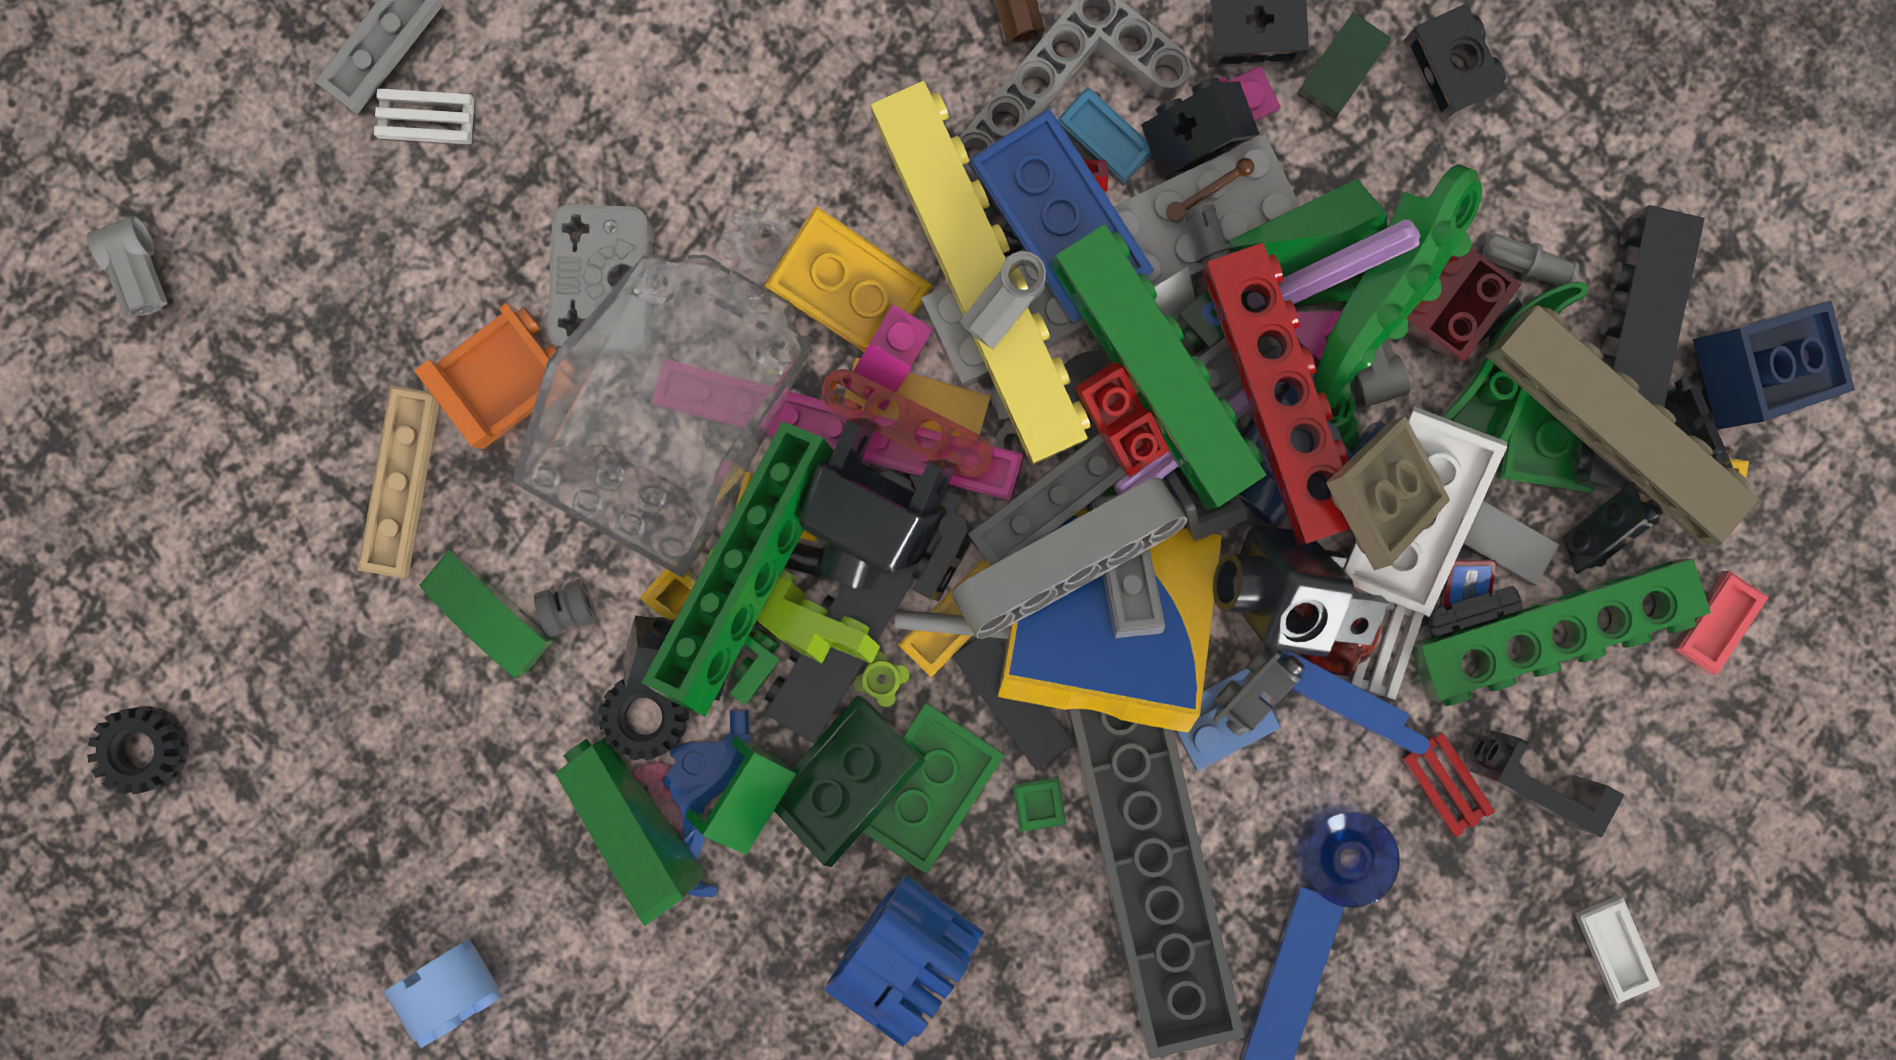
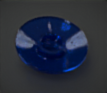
M1343 812L1325 819L1311 833L1305 848L1304 865L1311 885L1323 898L1338 906L1358 908L1375 903L1392 888L1399 872L1400 854L1392 833L1379 820L1359 812ZM1346 849H1353L1356 854L1354 862L1350 865H1343L1340 860L1342 852Z

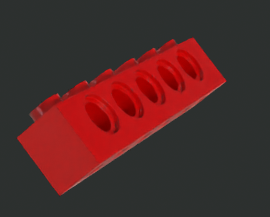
M1264 243L1208 261L1202 273L1298 546L1351 529L1342 511L1334 504L1331 491L1326 500H1317L1307 490V481L1310 475L1319 474L1329 480L1349 460L1340 439L1333 440L1327 421L1332 420V411L1326 395L1323 392L1317 394L1311 375L1316 373L1315 363L1307 346L1300 347L1294 329L1299 328V319L1294 304L1291 300L1284 301L1278 283L1283 282V274L1276 255H1268ZM1247 291L1259 293L1265 300V310L1258 313L1246 310L1241 303V294ZM1262 337L1276 339L1282 349L1281 356L1277 359L1263 357L1257 348L1258 339ZM1280 382L1291 384L1298 394L1296 405L1285 406L1280 404L1274 396L1275 384ZM1303 428L1311 433L1314 439V447L1311 452L1301 453L1292 446L1290 435L1293 429Z

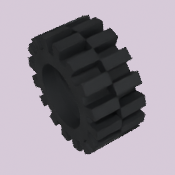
M624 679L614 684L615 686L608 690L603 697L606 700L599 708L598 714H602V721L598 722L599 728L605 731L606 737L603 739L607 745L612 744L616 748L614 752L620 756L625 754L629 756V759L636 761L639 759H645L646 761L660 755L662 756L679 743L680 738L687 730L685 725L689 719V711H686L685 707L660 694L625 691ZM636 699H651L661 709V724L652 734L643 735L636 733L627 722V710Z
M153 706L119 710L120 712L111 713L104 717L107 722L98 723L94 728V731L99 733V736L89 738L88 746L96 747V753L87 754L88 763L98 762L99 767L92 770L95 778L105 776L106 779L102 785L107 789L118 787L116 793L127 794L132 792V795L155 790L165 786V783L172 782L178 776L174 772L183 769L186 761L180 760V756L188 754L189 745L181 746L180 739L187 737L185 729L179 731L175 729V726L180 721L175 716L166 718L165 716L168 711L161 708L152 709ZM135 731L146 734L151 739L154 747V756L151 762L144 768L130 765L123 752L124 741Z

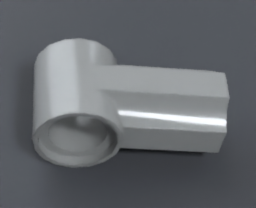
M137 216L128 217L87 234V242L91 254L97 264L108 273L123 316L131 318L148 315L162 310V307L168 304L150 257L155 253L153 240L146 226Z
M1026 251L1010 255L1001 267V271L959 323L982 343L994 350L1031 302L1043 292L1046 281V269L1043 261L1037 255ZM1021 265L1033 268L1038 276L1036 284L1025 290L1014 287L1009 280L1012 270Z
M1389 338L1377 348L1375 360L1370 367L1360 370L1351 382L1354 396L1362 408L1410 393V381L1405 364L1399 355H1394Z

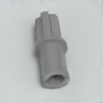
M1497 233L1492 234L1486 240L1482 251V256L1487 260L1519 272V277L1525 280L1533 277L1546 283L1560 286L1575 282L1579 272V264L1576 261H1570L1543 251L1542 245L1538 243L1529 246Z

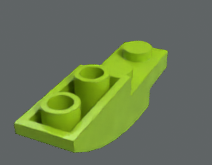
M783 569L757 621L781 641L821 664L830 647L872 664L880 646L867 635L870 628L847 616H843L841 622L826 617L829 611L807 600V595L794 584L797 577Z

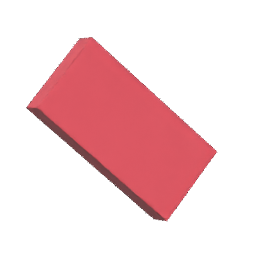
M1722 571L1706 596L1711 613L1695 618L1696 626L1684 630L1672 649L1707 673L1718 675L1769 597L1731 571Z

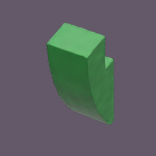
M452 550L447 551L419 584L420 588L440 610L514 679L524 677L554 641L521 613L522 609Z

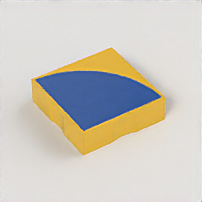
M1079 510L1055 530L1090 512V510ZM1182 528L1170 538L1150 548L1165 622L1163 633L1114 639L1102 575L1011 625L1006 644L998 697L1064 710H1094L1123 721L1189 733L1200 716L1214 604L1213 579L1219 563L1222 535L1212 534L1194 541L1188 529Z

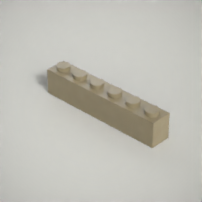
M1539 305L1522 312L1485 356L1629 482L1635 483L1636 488L1648 499L1656 501L1661 506L1663 512L1701 545L1723 543L1760 500L1759 497L1748 489L1750 485L1748 480L1734 469L1724 468L1711 456L1713 451L1704 441L1695 436H1688L1676 426V418L1669 410L1661 405L1651 404L1638 392L1640 390L1638 384L1631 377L1622 372H1615L1602 361L1603 355L1597 347L1586 340H1578L1565 328L1566 322L1558 313L1549 308H1542Z

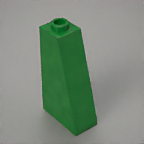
M585 739L563 755L568 763L555 772V775L639 920L646 926L683 899L707 874L619 754L614 752L613 746L611 744L607 745L604 739L593 745Z

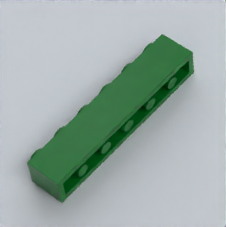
M1106 224L1055 255L1048 265L1111 363L1117 362L1123 366L1141 405L1151 411L1170 450L1169 453L1205 509L1218 508L1266 476L1265 471L1261 467V464L1264 462L1263 456L1250 439L1246 438L1244 440L1234 425L1237 422V417L1230 404L1223 397L1217 398L1207 383L1211 379L1210 374L1203 362L1197 356L1191 357L1183 346L1181 340L1184 339V335L1176 320L1169 314L1164 316L1154 299L1157 298V293L1151 281L1145 274H1137L1127 259L1130 257V250L1124 239L1116 231L1111 233Z

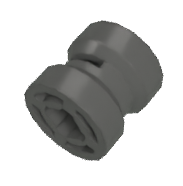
M582 579L568 582L564 589L556 592L547 589L534 594V604L540 624L549 638L565 633L567 627L572 625L584 627L596 623L594 604L589 590Z

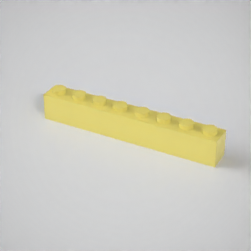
M921 81L870 104L871 113L964 317L1001 271V267L1006 260L1003 253L1009 251L1010 248L1000 225L995 224L991 226L983 209L990 205L980 181L977 179L970 182L963 165L969 163V158L958 135L950 138L943 121L949 119V115L942 97L938 91L930 94L925 81ZM1020 269L1012 270L1009 275L1011 284L1018 289H1029ZM1027 307L994 350L972 335L1031 466L1086 441L1088 437L1084 430L1091 427L1089 419L1080 401L1072 403L1064 386L1070 383L1069 375L1059 356L1053 359L1050 357L1044 341L1050 339V335L1039 312L1031 315Z

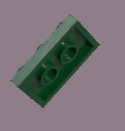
M857 695L794 766L792 770L796 773V776L774 809V812L823 866L832 867L926 760L866 698Z

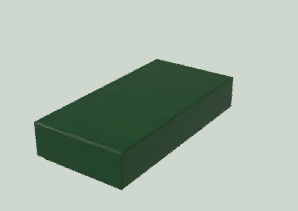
M1352 12L1298 93L1336 118L1391 40V37Z

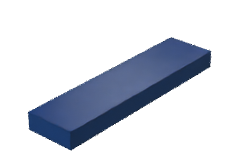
M1298 884L1240 1060H1294L1346 904L1343 899Z

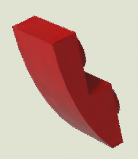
M1113 362L1074 387L1099 434L1127 476L1134 475L1170 451L1151 411L1141 405L1122 365Z

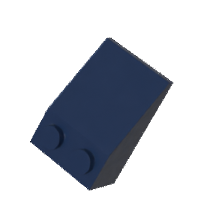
M1831 300L1693 339L1697 353V362L1701 368L1709 398V407L1717 430L1764 422L1855 390Z

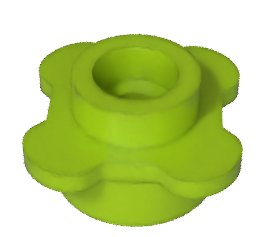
M878 651L872 664L868 663L863 674L855 677L854 687L857 692H867L870 696L876 698L880 706L889 707L895 703V693L900 685L909 680V670L904 665L896 666L887 660L885 653ZM881 674L886 677V682L883 684L877 681V677Z

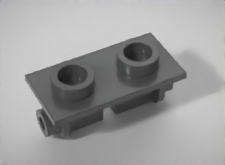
M1263 646L1246 665V668L1250 671L1239 684L1231 680L1215 698L1214 702L1218 704L1213 722L1217 724L1226 716L1229 718L1226 725L1234 734L1241 736L1244 732L1251 733L1273 707L1260 695L1265 691L1279 702L1302 679L1300 673L1305 669V666L1293 655L1285 659L1281 656V650H1269L1266 646Z

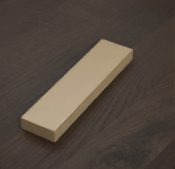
M390 385L357 570L400 578L409 577L439 410V403L430 392Z

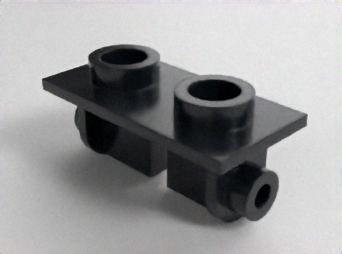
M1693 376L1684 377L1674 383L1676 388L1667 391L1664 408L1674 415L1676 426L1688 436H1695L1704 441L1713 451L1711 456L1724 468L1732 469L1733 466L1728 456L1731 453L1730 448L1724 446L1710 415V411L1701 393L1703 389L1700 382L1695 383Z
M1630 482L1563 536L1574 572L1579 574L1586 568L1592 569L1595 566H1604L1609 558L1628 545L1626 541L1627 536L1635 539L1648 528L1659 524V517L1663 514L1661 506L1652 499H1649L1647 502L1641 501L1635 483Z

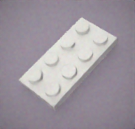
M1414 407L1408 422L1450 501L1391 566L1374 571L1366 555L1360 551L1355 542L1344 571L1353 580L1355 588L1373 595H1381L1388 601L1430 617L1506 451L1507 441Z

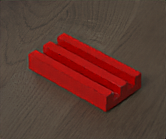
M1439 731L1428 738L1429 749L1427 752L1416 754L1408 751L1400 758L1450 834L1457 838L1464 833V829L1469 826H1475L1479 823V819L1484 816H1490L1495 813V810L1445 734ZM1437 746L1477 806L1473 810H1471L1432 750L1434 747ZM1423 755L1462 814L1461 818L1455 820L1417 762V758Z

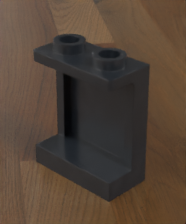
M1494 730L1490 732L1488 737L1483 736L1478 741L1472 752L1471 760L1474 763L1470 772L1565 824L1602 838L1624 797L1623 793L1608 785L1573 775L1564 794H1561L1518 770L1517 765L1528 746L1527 741Z

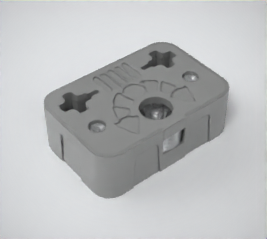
M569 204L559 207L553 214L548 335L552 342L566 351L574 353L609 352L640 354L649 346L651 339L650 309L653 287L652 257L655 232L651 221L640 209L631 206ZM581 224H584L589 229V233L581 234L580 242H577L571 234L572 232H578ZM628 271L635 278V282L628 284L627 290L622 291L616 284V280L623 278L624 272ZM578 316V318L586 323L585 328L577 329L575 336L567 328L568 325L576 324Z

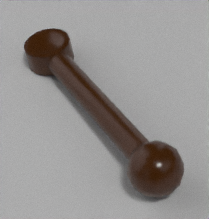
M1242 158L1236 163V168L1182 203H1170L1166 210L1167 218L1171 222L1182 221L1186 211L1238 177L1250 176L1255 170L1254 162L1249 158Z

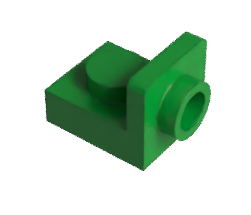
M759 628L754 633L750 632L744 645L759 656L755 661L747 656L730 678L736 683V686L729 694L744 705L752 700L784 658L776 652L780 644Z

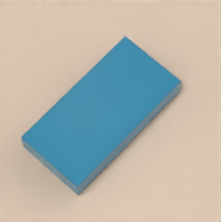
M1088 86L1057 119L1067 136L1092 159L1107 161L1108 173L1122 186L1152 156L1147 140Z

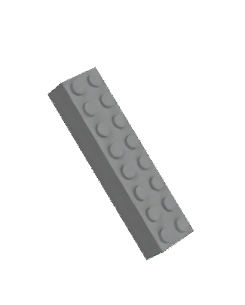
M1266 134L1113 206L1154 268L1153 273L1147 276L1154 287L1187 267L1189 268L1191 280L1203 275L1204 265L1196 260L1199 251L1189 223L1186 221L1185 216L1180 222H1171L1166 216L1168 205L1172 202L1182 203L1236 168V163L1240 159H1251L1255 165L1254 172L1250 176H1240L1187 210L1185 215L1198 208L1203 224L1206 227L1202 216V206L1214 204L1218 220L1228 244L1229 240L1300 207ZM1026 265L1016 267L1020 269L1028 288L1036 284L1038 276L1033 268ZM1046 284L1041 295L1028 306L1031 315L1039 312L1045 322L1050 335V339L1044 341L1047 349L1089 329L1083 318L1073 324L1070 323ZM949 285L921 297L922 308L959 386L967 388L990 377L971 333L959 323L963 315Z

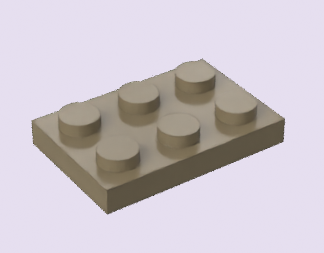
M1405 416L1388 422L1326 482L1331 491L1334 504L1342 511L1355 535L1358 548L1366 555L1374 571L1391 566L1450 501Z

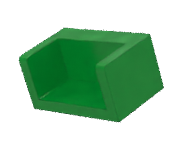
M735 735L731 744L745 757L709 816L690 808L685 817L702 836L746 855L793 781L796 773L776 754Z

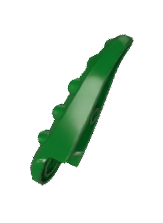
M1460 164L1451 167L1442 176L1428 198L1403 192L1388 227L1403 220H1411L1420 233L1419 245L1366 270L1335 323L1324 348L1314 380L1317 394L1323 392L1326 395L1331 409L1348 400L1351 394L1350 384L1360 370L1370 367L1375 360L1377 348L1387 338L1400 339L1408 332L1407 316L1421 300L1433 301L1439 297L1442 291L1439 276L1450 257H1461L1469 253L1472 244L1466 230L1472 223L1482 198V186L1476 170Z
M1578 281L1562 284L1536 296L1516 310L1495 333L1463 389L1439 416L1508 442L1520 417L1528 393L1488 359L1485 354L1522 312L1539 305L1542 308H1549L1559 314L1566 307L1584 298L1588 293V286Z

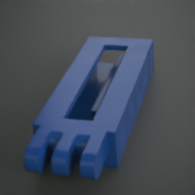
M1282 651L1281 656L1285 659L1293 655L1305 666V669L1300 673L1302 679L1291 690L1405 750L1416 754L1427 752L1429 749L1428 739L1404 726L1410 714L1292 652Z

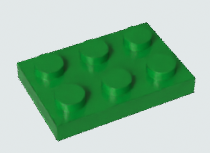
M925 702L903 737L926 761L863 833L927 875L1005 754Z

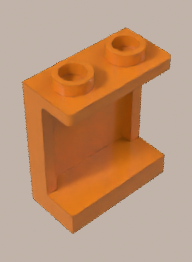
M507 302L499 307L502 314L440 361L435 362L428 359L414 370L472 447L485 449L572 383L564 372L570 365L553 344L547 348L536 335L541 330V327L525 307L517 310Z

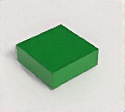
M1058 776L1012 783L1020 832L1067 825Z

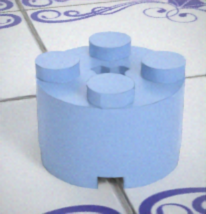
M470 938L383 992L412 1042L416 1041L420 1049L462 1024L463 1020L474 1013L480 1012L502 997L497 989L499 987Z

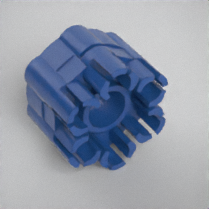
M905 874L887 892L851 942L823 990L901 1047H904L913 1036L918 1037L928 1026V1022L922 1017L923 1013L933 1018L942 1003L940 999L920 985L922 984L931 992L934 991L945 999L955 985L944 977L948 976L957 983L960 981L969 966L970 956L979 943L978 940L981 939L984 931Z

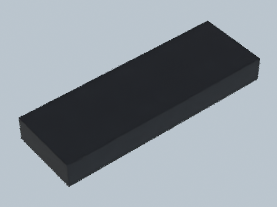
M976 638L952 657L1037 771L1074 742L1047 706L998 697L1005 648L997 638Z

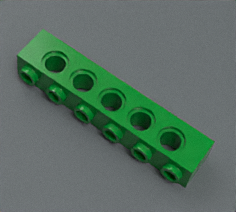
M782 421L641 683L663 697L706 717L804 531L798 521L799 514L817 463L830 460L834 452L823 437Z
M1673 559L1525 607L1517 614L1507 617L1500 615L1497 616V620L1461 631L1457 629L1453 631L1454 633L1445 636L1432 637L1414 643L1412 655L1426 698L1435 701L1443 700L1444 706H1451L1472 699L1470 691L1485 686L1488 687L1489 691H1498L1517 684L1516 676L1531 671L1534 677L1560 671L1562 669L1560 662L1577 657L1578 662H1587L1607 655L1605 647L1622 643L1623 648L1634 647L1651 641L1650 633L1666 628L1667 633H1676L1696 626L1695 618L1710 614L1711 611L1694 560ZM1648 593L1652 594L1656 601L1655 611L1649 617L1644 613L1642 607L1643 599ZM1606 607L1611 613L1612 622L1610 627L1603 632L1598 626L1597 616L1600 610ZM1561 621L1567 628V638L1562 645L1557 646L1552 638V630ZM1518 636L1523 643V652L1517 660L1513 661L1507 654V644L1512 637ZM1473 650L1478 656L1479 665L1477 670L1468 676L1463 671L1461 662L1463 656L1468 651Z

